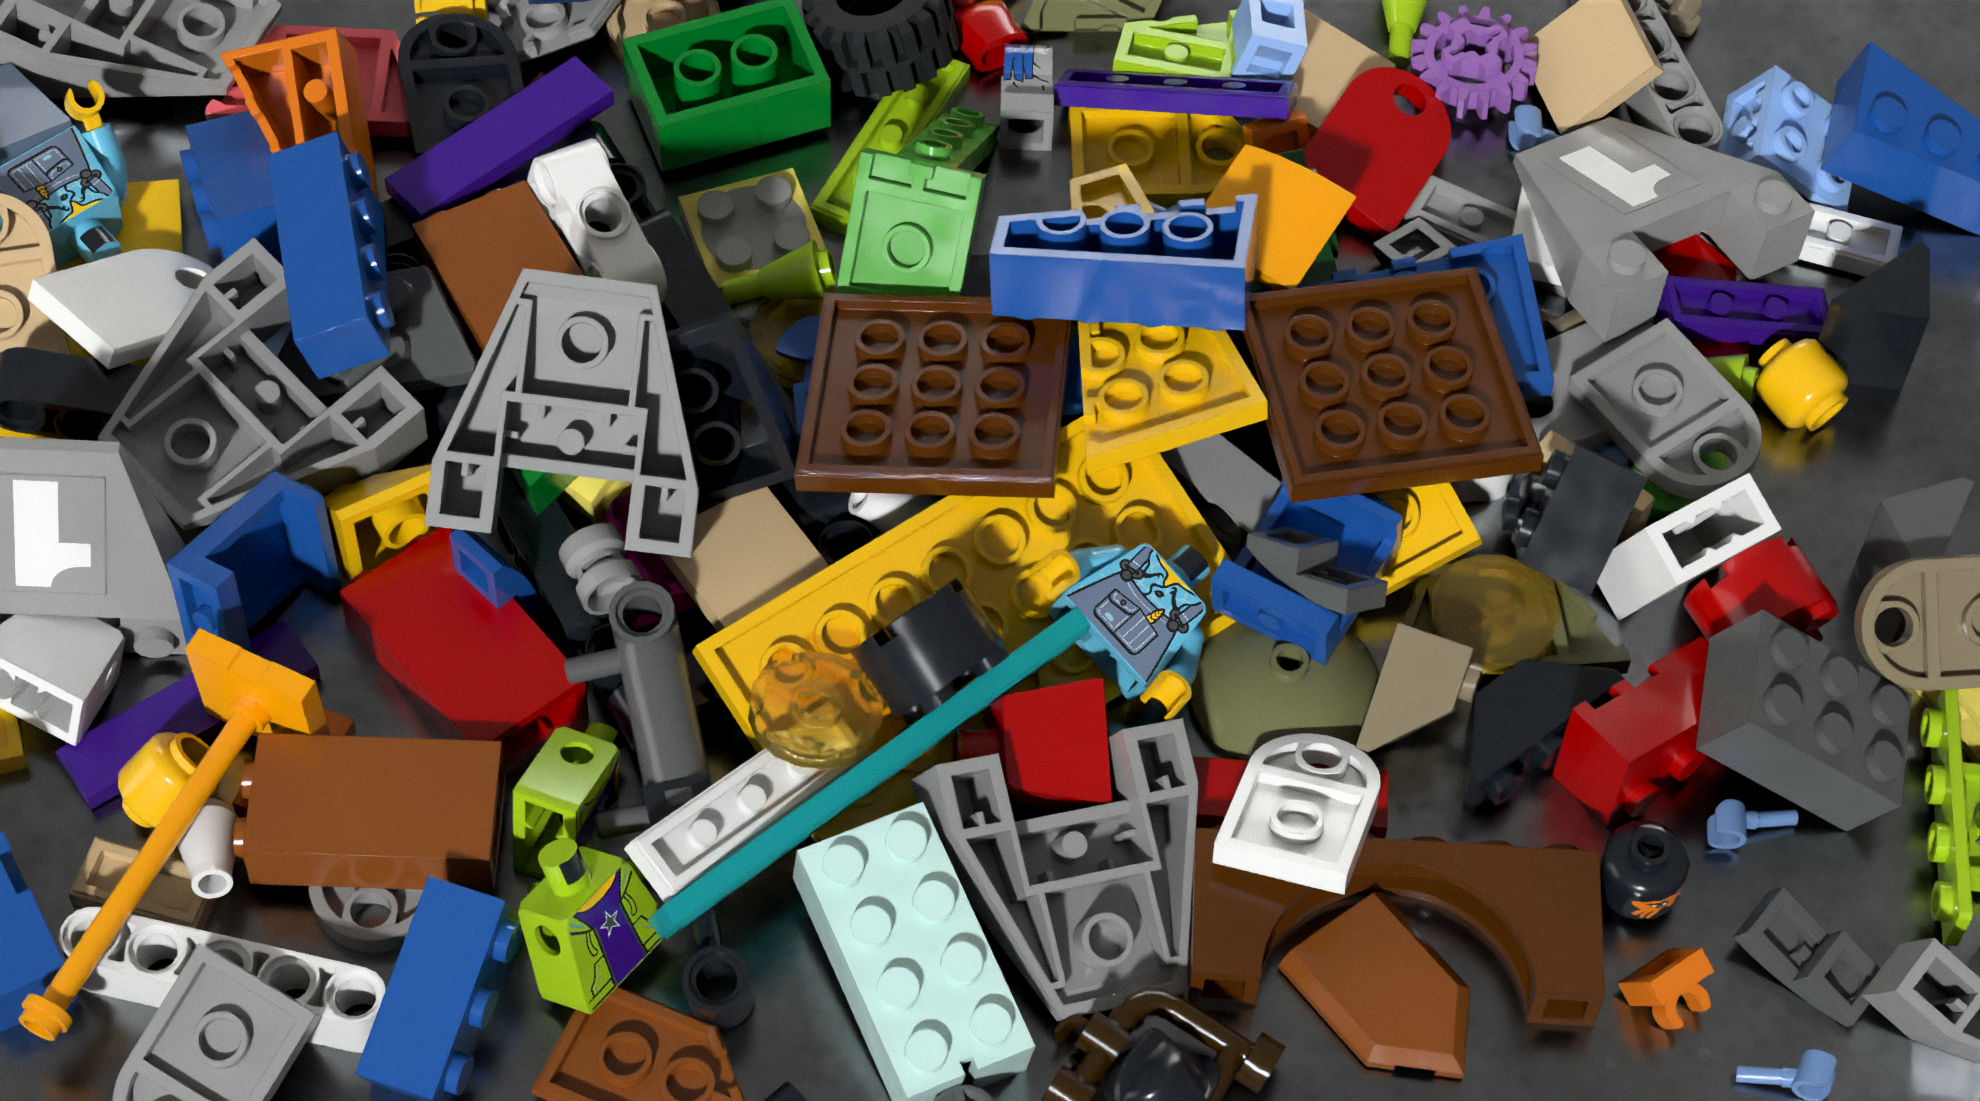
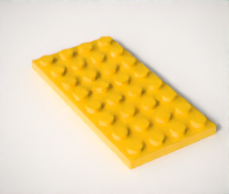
M1083 415L1062 428L1055 498L948 495L697 644L692 653L757 753L767 748L827 705H830L868 756H870L925 715H922L909 725H906L900 716L895 718L850 651L906 611L936 593L935 591L957 576L962 578L1005 640L1002 645L1010 655L1056 622L1047 611L1061 595L1055 600L1049 601L1045 594L1052 589L1050 580L1042 573L1038 572L1032 575L1029 571L1031 567L1055 549H1061L1068 553L1076 549L1120 544L1131 551L1141 544L1147 543L1166 561L1183 545L1192 546L1202 554L1210 568L1209 575L1192 589L1205 603L1207 608L1206 614L1198 623L1205 638L1204 643L1237 622L1212 609L1211 577L1224 558L1232 560L1160 453L1087 475ZM1074 643L1005 695L1093 678L1104 679L1105 706L1123 694L1083 650ZM975 677L973 680H971L970 682H968L967 684H965L964 686H962V687L959 688V689L955 686V684L953 683V681H951V682H952V684L954 685V687L956 688V690L959 692L961 689H963L964 687H966V686H967L968 684H970L972 681H974L975 679H977V677ZM987 708L958 729L986 728ZM954 732L813 833L811 837L815 843L915 805L916 801L911 780L935 765L954 762Z

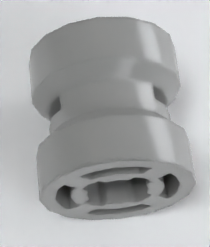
M600 523L582 528L570 535L563 542L559 550V558L566 573L578 581L576 593L584 610L589 614H609V605L614 595L623 586L635 581H643L636 565L631 560L625 559V542L619 530L612 524Z

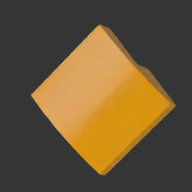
M1245 144L1205 202L1206 208L1235 206V195L1258 193V256L1254 278L1274 291L1295 289L1353 204L1356 196L1293 161Z

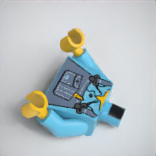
M89 80L87 84L95 102L93 107L83 108L79 106L74 99L71 88L68 89L64 100L65 110L69 116L75 120L83 121L86 128L85 131L81 133L73 125L0 166V193L21 200L31 207L42 219L52 241L56 269L79 256H82L87 263L121 253L122 246L114 236L119 234L123 228L120 208L128 200L127 164L111 124H103L99 111L104 104L105 94L101 85L94 80ZM0 217V231H1L2 226H3V220H2V218Z
M1147 543L1141 544L1131 551L1120 544L1076 549L1068 553L1061 549H1055L1031 567L1029 571L1032 575L1039 572L1050 580L1052 589L1045 594L1049 601H1053L1061 595L1047 611L1055 621L1077 606L1091 624L1088 627L1089 631L1075 643L1130 703L1133 702L1139 695L1143 703H1147L1151 697L1156 698L1167 709V714L1163 718L1166 721L1172 720L1191 699L1192 691L1190 686L1196 677L1205 639L1198 623L1206 614L1207 608L1205 603L1192 590L1210 573L1209 565L1202 554L1192 546L1185 544L1165 561Z

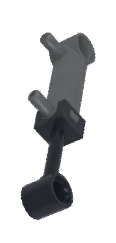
M635 581L623 586L614 595L609 605V621L616 648L570 657L564 661L567 680L571 684L621 674L643 782L642 788L645 803L596 813L594 816L597 836L602 840L648 830L712 786L675 605L670 594L661 585L650 581ZM642 615H654L661 619L659 625L645 633H638L629 629L630 624ZM714 905L691 922L697 952L687 960L683 969L682 988L694 1017L717 1026L718 1029H730L741 1024L750 1015L755 1003V989L745 959L736 950L724 946L717 908ZM725 975L737 982L734 991L722 1000H710L701 994L703 985L715 976Z

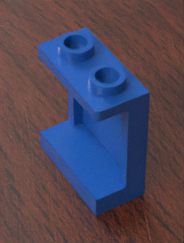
M272 471L166 563L186 645H188L197 630L201 628L253 653L248 631L300 584L310 583L330 594L341 586L336 551L333 546L326 512V503L323 496L314 487L306 483H298L276 471Z
M1282 477L1280 493L1253 532L1289 526L1338 540L1336 566L1380 579L1401 547L1402 516L1395 512L1388 502L1374 495L1363 496L1356 494L1290 503ZM1246 545L1235 562L1224 558L1211 577L1213 610L1281 644H1297L1305 649L1309 658L1323 665L1327 664L1358 613L1343 615L1326 609L1301 596L1273 576L1256 559Z

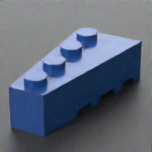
M337 131L267 155L294 343L318 379L391 355L389 328L395 325V321L388 301L383 207L371 189V178L363 156L359 151L350 153Z
M1258 193L1235 195V206L1206 208L1204 198L1178 200L1179 211L1144 214L1141 212L1140 204L1115 206V210L1104 214L1101 218L1087 219L1081 209L998 216L989 251L992 315L1013 316L1025 320L1046 318L1078 320L1083 323L1141 324L1147 327L1163 325L1197 327L1211 331L1226 329L1245 330L1258 256Z

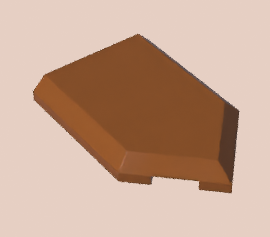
M1373 892L1291 949L1279 963L1278 968L1365 1066L1394 1070L1395 1066L1435 1071V1076L1463 1079L1470 987L1383 892Z
M618 986L591 1015L576 1009L574 1010L531 1089L533 1095L547 1101H746L743 1090L738 1084L728 1059L727 1050L717 1026L621 986Z

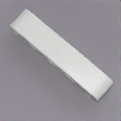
M86 907L75 911L66 918L60 927L59 942L65 959L69 957L102 907ZM133 914L129 916L82 986V989L91 993L159 1008L195 948L201 943L214 949L284 993L292 989L305 990V994L295 1000L322 1016L307 1042L355 1053H363L386 991L382 978L375 971L366 967ZM163 959L174 960L165 969L158 971L148 970L156 961ZM357 1004L373 1006L368 1012L359 1016L344 1014L346 1010Z

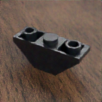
M1523 659L1476 692L1466 727L1462 806L1472 815L1490 801L1495 805H1499L1510 798L1521 786L1524 777L1538 766L1543 770L1553 767L1556 764L1572 708L1584 701L1589 703L1594 709L1601 707L1614 699L1608 693L1610 688L1625 678L1616 669Z

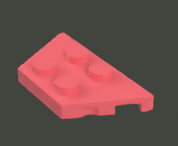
M276 25L261 42L263 44L337 28L357 51L369 135L409 138L397 73L400 42L394 30ZM237 83L221 102L214 99L209 102L205 110L206 120L249 111Z

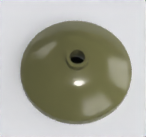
M1235 622L1203 643L1196 677L1190 686L1192 695L1188 704L1193 720L1203 737L1227 759L1250 760L1254 752L1263 744L1275 738L1291 734L1311 733L1327 735L1356 746L1380 675L1371 653L1350 629L1344 635L1327 664L1323 665L1309 658L1305 649L1297 644H1281L1239 622ZM1279 664H1292L1297 666L1298 669L1287 671L1282 669ZM1316 763V764H1309V765L1328 766V765H1325V764H1318V763Z

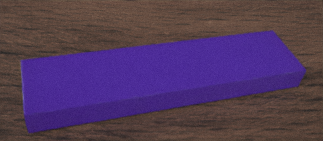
M574 56L384 179L386 192L417 222L428 218L436 212L447 211L457 207L614 105L613 90Z
M1068 68L1054 84V106L1287 120L1297 105L1298 84L1294 83V81Z
M285 620L250 639L253 654L280 664L312 680L321 677L318 664ZM192 672L87 732L76 746L68 743L56 750L55 754L59 764L91 809H94L120 794L118 789V774L120 770L153 735L163 732H173L176 734L186 732L195 735L207 743L219 735L226 722L206 713Z

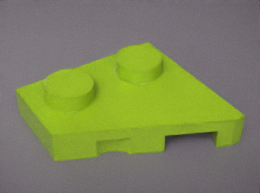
M1238 9L1229 10L1227 22L1198 25L1195 14L1172 17L1166 21L1143 20L1124 23L1115 53L1112 71L1232 78L1231 68L1235 62L1232 20Z

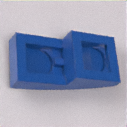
M459 529L449 534L455 571L495 607L500 609L513 598L532 620L542 613L539 598L530 581L480 536L472 531Z

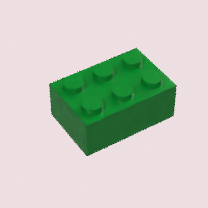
M768 0L622 39L625 86L662 172L831 126L830 78L794 0Z

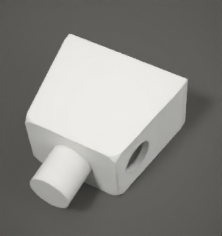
M15 614L1 623L0 708L76 746L82 740L119 676L125 643L124 635L118 630L120 618Z

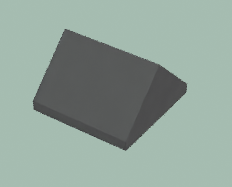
M1960 477L1881 499L1853 568L1863 590L1877 573L1895 562L1909 558L1943 556L1975 482ZM1896 607L1885 609L1878 617L1891 642L1894 643L1901 638L1905 631V618Z

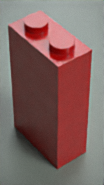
M440 527L429 535H421L414 538L404 547L401 553L375 569L362 571L351 580L347 587L339 591L346 626L443 739L502 741L506 768L547 741L556 728L568 727L589 713L585 682L576 684L568 682L564 667L566 657L513 598L498 609L455 571L449 537L453 530Z

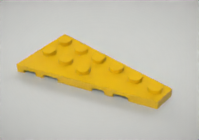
M1126 163L1069 180L1071 210L1081 209L1087 219L1101 218L1104 214L1115 210V206L1140 204L1141 212L1144 214L1155 213ZM1078 321L1087 475L1268 419V401L1226 330L1211 331L1197 327L1164 325L1147 327L1141 324L1083 323Z

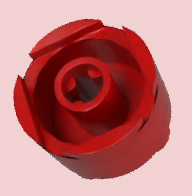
M1782 536L1758 543L1732 557L1721 565L1726 575L1716 585L1710 588L1704 578L1689 592L1684 601V608L1708 643L1710 637L1762 609L1821 642L1823 635L1818 628L1831 621L1839 613L1836 600L1795 538L1791 537L1789 542L1786 543Z

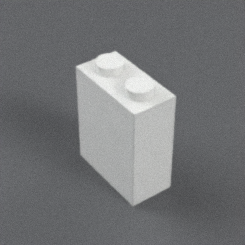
M1747 473L1651 524L1613 548L1597 584L1619 621L1718 568L1732 557L1762 542L1782 529L1750 473Z

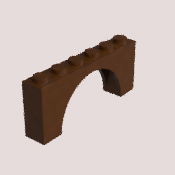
M1222 824L1211 828L1196 827L1188 955L1187 1001L1190 1003L1255 1007L1261 972L1265 962L1279 940L1296 923L1312 912L1334 902L1370 895L1373 892H1383L1384 895L1405 896L1438 905L1457 914L1481 931L1497 947L1516 977L1525 1006L1526 1023L1595 1026L1605 998L1599 851L1579 850L1577 847L1569 844H1552L1540 848L1512 846L1510 843L1502 840H1486L1478 844L1445 842L1443 839L1434 836H1419L1411 840L1378 838L1376 835L1368 833L1345 895L1212 863L1214 842Z

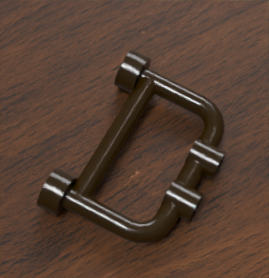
M1143 988L1126 995L1114 1007L1109 1017L1097 1010L1095 1011L1074 1045L1086 1053L1075 1072L1062 1064L1040 1101H1090L1136 1024L1146 1016H1158L1167 1020L1217 1052L1213 1061L1219 1068V1084L1210 1101H1221L1233 1079L1258 1093L1286 1046L1264 1032H1261L1254 1043L1179 995L1164 989Z

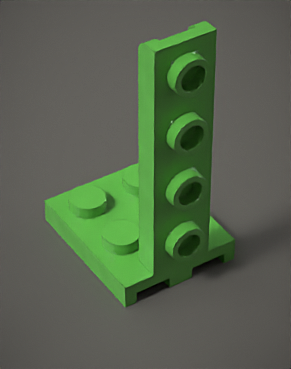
M955 107L951 108L950 114L942 113L897 154L871 148H865L861 151L835 293L964 296L987 175L974 172L973 170L994 150L998 138L999 125L985 122L986 115L982 112Z

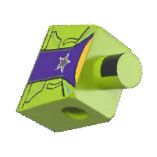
M592 723L588 726L585 733L568 727L556 728L513 789V870L543 880L545 875L539 864L538 854L545 845L561 838L573 839L578 847L584 846L596 850L601 839L597 836L594 816L596 813L616 809L619 801L620 750L624 742L620 733L613 727L604 723ZM560 814L563 815V824L559 819Z
M561 838L548 843L540 850L538 861L545 878L520 902L518 916L542 998L591 1015L662 941L647 921L660 907L632 866L623 858L584 846L578 847L573 839Z

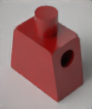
M1093 678L999 697L987 708L986 728L955 730L953 736V760L959 761L998 753L1010 804L1068 812L1112 803L1104 679Z

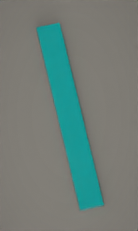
M1076 606L1011 653L1001 663L972 681L948 701L925 715L670 899L647 921L661 940L672 937L983 711L999 697L1005 695L1071 647L1089 631L1088 627L1091 624Z

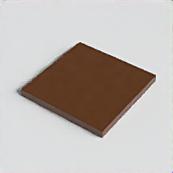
M1476 267L1251 294L1245 330H1238L1249 370L1268 401V419L1265 422L1290 503L1541 471L1544 455Z
M825 293L794 473L796 491L1055 498L1074 320L1046 318L1025 320L1013 316L992 315L991 297Z

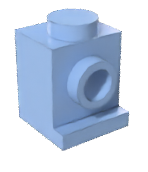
M1242 0L1232 20L1235 62L1231 68V76L1234 78L1291 81L1308 48L1303 0Z

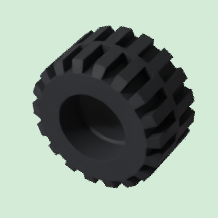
M802 0V11L807 30L830 78V83L834 82L836 89L844 93L854 90L855 96L868 97L871 94L878 93L879 97L892 96V93L895 91L904 90V92L913 90L919 82H929L938 76L936 70L946 68L953 60L951 53L958 50L960 43L958 34H960L952 0Z

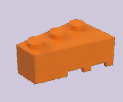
M337 28L219 53L239 86L251 115L256 119L269 143L271 153L337 131L350 153L359 151L363 156L371 178V189L379 201L357 51Z

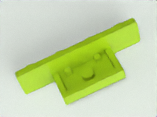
M1958 689L1941 690L1933 708L1924 709L1920 726L1921 745L1923 747H1930L1931 764L1928 765L1924 778V800L1926 804H1934L1935 822L1931 823L1928 832L1927 855L1930 862H1937L1938 881L1934 883L1931 894V916L1933 921L1941 922L1943 945L1958 946L1973 916L1971 891L1980 892V846L1975 842L1980 836V764L1962 761Z

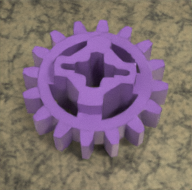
M1465 5L1459 6L1458 17L1451 18L1445 12L1440 11L1437 13L1436 27L1423 23L1420 26L1419 39L1412 40L1410 73L1426 82L1436 92L1435 96L1442 100L1445 108L1448 105L1455 106L1456 118L1463 119L1468 109H1476L1481 120L1487 119L1488 110L1493 106L1506 114L1510 112L1511 98L1524 102L1527 98L1528 86L1534 85L1537 69V45L1527 43L1529 30L1526 26L1514 30L1511 29L1512 16L1507 13L1498 20L1490 18V7L1484 6L1479 15L1476 16L1470 15ZM1441 52V59L1436 61L1437 55ZM1510 63V69L1504 74L1505 65Z

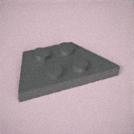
M426 265L387 272L388 301L395 321V325L389 328L391 355L318 379L294 343L291 328L277 358L325 406L334 404L380 365L409 393L468 384L479 361L474 358L464 338L467 334L458 316L450 310L447 304L448 296L438 276Z

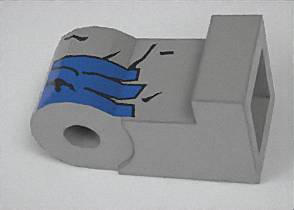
M1005 44L1004 73L1001 76L998 149L1051 151L1054 120L1052 46ZM1010 119L1040 120L1042 126L1032 133H1019L1013 130L1008 122Z

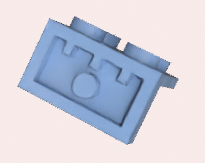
M1777 65L1727 96L1722 120L1724 129L1717 152L1778 171L1797 192L1813 203L1847 212L1852 182L1821 170L1833 105Z

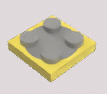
M793 168L678 197L679 211L694 250L722 294V281L758 273L760 268L812 240H815L820 251L826 249Z

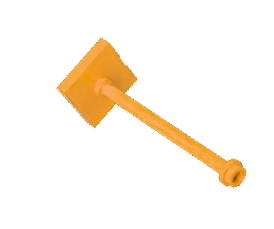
M201 628L197 630L186 646L185 651L206 713L226 722V725L42 996L28 994L22 1002L24 1010L18 1020L27 1030L48 1041H55L60 1032L66 1033L73 1020L65 1011L251 735L258 737V733L331 735L315 680L280 664L268 661Z

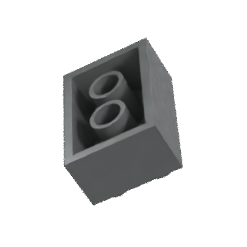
M1762 609L1709 638L1696 750L1847 832L1902 806L1912 694Z

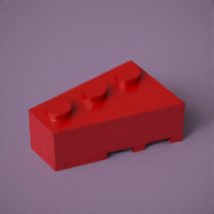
M1702 636L1652 663L1647 670L1651 676L1638 686L1633 687L1626 679L1614 684L1608 692L1614 699L1601 707L1594 709L1589 703L1584 701L1572 708L1552 775L1606 828L1610 827L1626 813L1632 818L1640 815L1657 798L1660 792L1659 788L1673 777L1679 782L1683 781L1705 759L1706 755L1696 750L1709 645Z

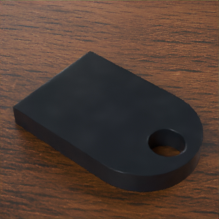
M462 13L435 15L414 25L405 34L400 43L397 73L413 160L524 89L519 60L513 42L501 28L481 17ZM446 38H457L463 40L468 45L459 49H451L441 45L439 42Z

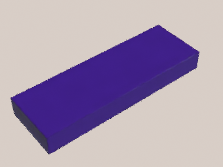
M1668 275L1657 308V316L1659 322L1668 318L1689 340L1773 346L1778 341L1787 338L1793 345L1803 339H1815L1818 341L1829 307L1824 288Z

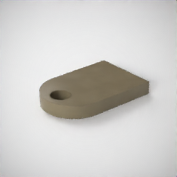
M1980 554L1909 558L1887 566L1870 580L1857 603L1854 630L1856 642L1863 658L1878 675L1896 685L1919 691L1980 688ZM1896 607L1904 615L1906 622L1905 631L1896 642L1883 644L1876 636L1875 621L1882 611Z

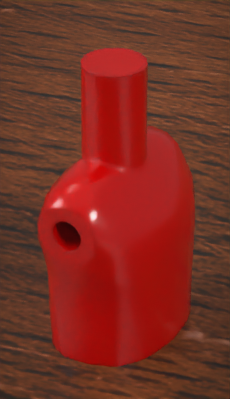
M952 0L960 34H958L960 41L958 49L967 56L978 71L987 72L1003 67L1005 44L1028 45L1026 34L1013 20L1010 11L1002 0H982L975 2V0Z

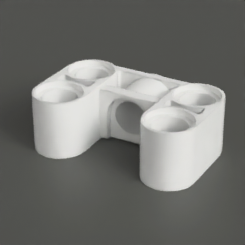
M590 138L535 157L532 161L526 183L557 233H564L581 266L580 270L583 275L657 285L662 305L667 290L666 276L662 263L655 250L648 244L630 208V204L625 199L611 171L608 158L601 145L595 139ZM592 221L602 222L610 228L611 232L596 231L588 223Z

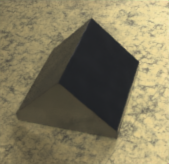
M1922 241L1918 242L1832 299L1818 342L1846 371L1848 384L1902 391L1930 319V248Z

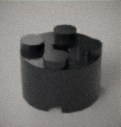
M960 576L935 591L936 593L906 611L850 651L895 718L900 716L906 725L914 722L922 715H927L956 695L958 691L951 681L959 689L975 677L982 676L1010 656L1002 645L1005 640Z

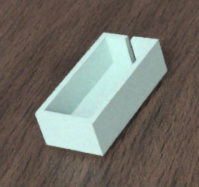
M923 802L797 850L793 880L892 1101H934L943 1090L955 1085H962L965 1072L961 1065L969 1061L971 1063L965 1077L966 1085L983 1088L1027 1069L1035 1049V1044Z

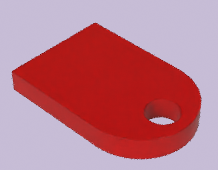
M1392 67L1372 68L1356 76L1338 97L1303 149L1308 168L1314 167L1319 175L1356 196L1344 218L1376 241L1396 230L1446 153L1451 138L1449 115L1442 100L1435 96L1436 92L1426 82L1412 73ZM1394 95L1403 96L1410 100L1416 109V115H1408L1402 112L1394 101Z

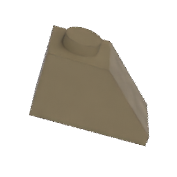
M1398 623L1355 748L1366 752H1374L1456 712L1460 699L1471 703L1484 665L1473 662L1477 649Z

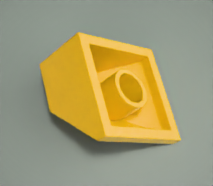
M432 464L376 474L356 483L338 486L329 495L323 497L327 507L326 512L333 546L336 551V560L349 583L362 571L375 569L401 553L404 547L414 538L421 535H429L440 528L425 525Z

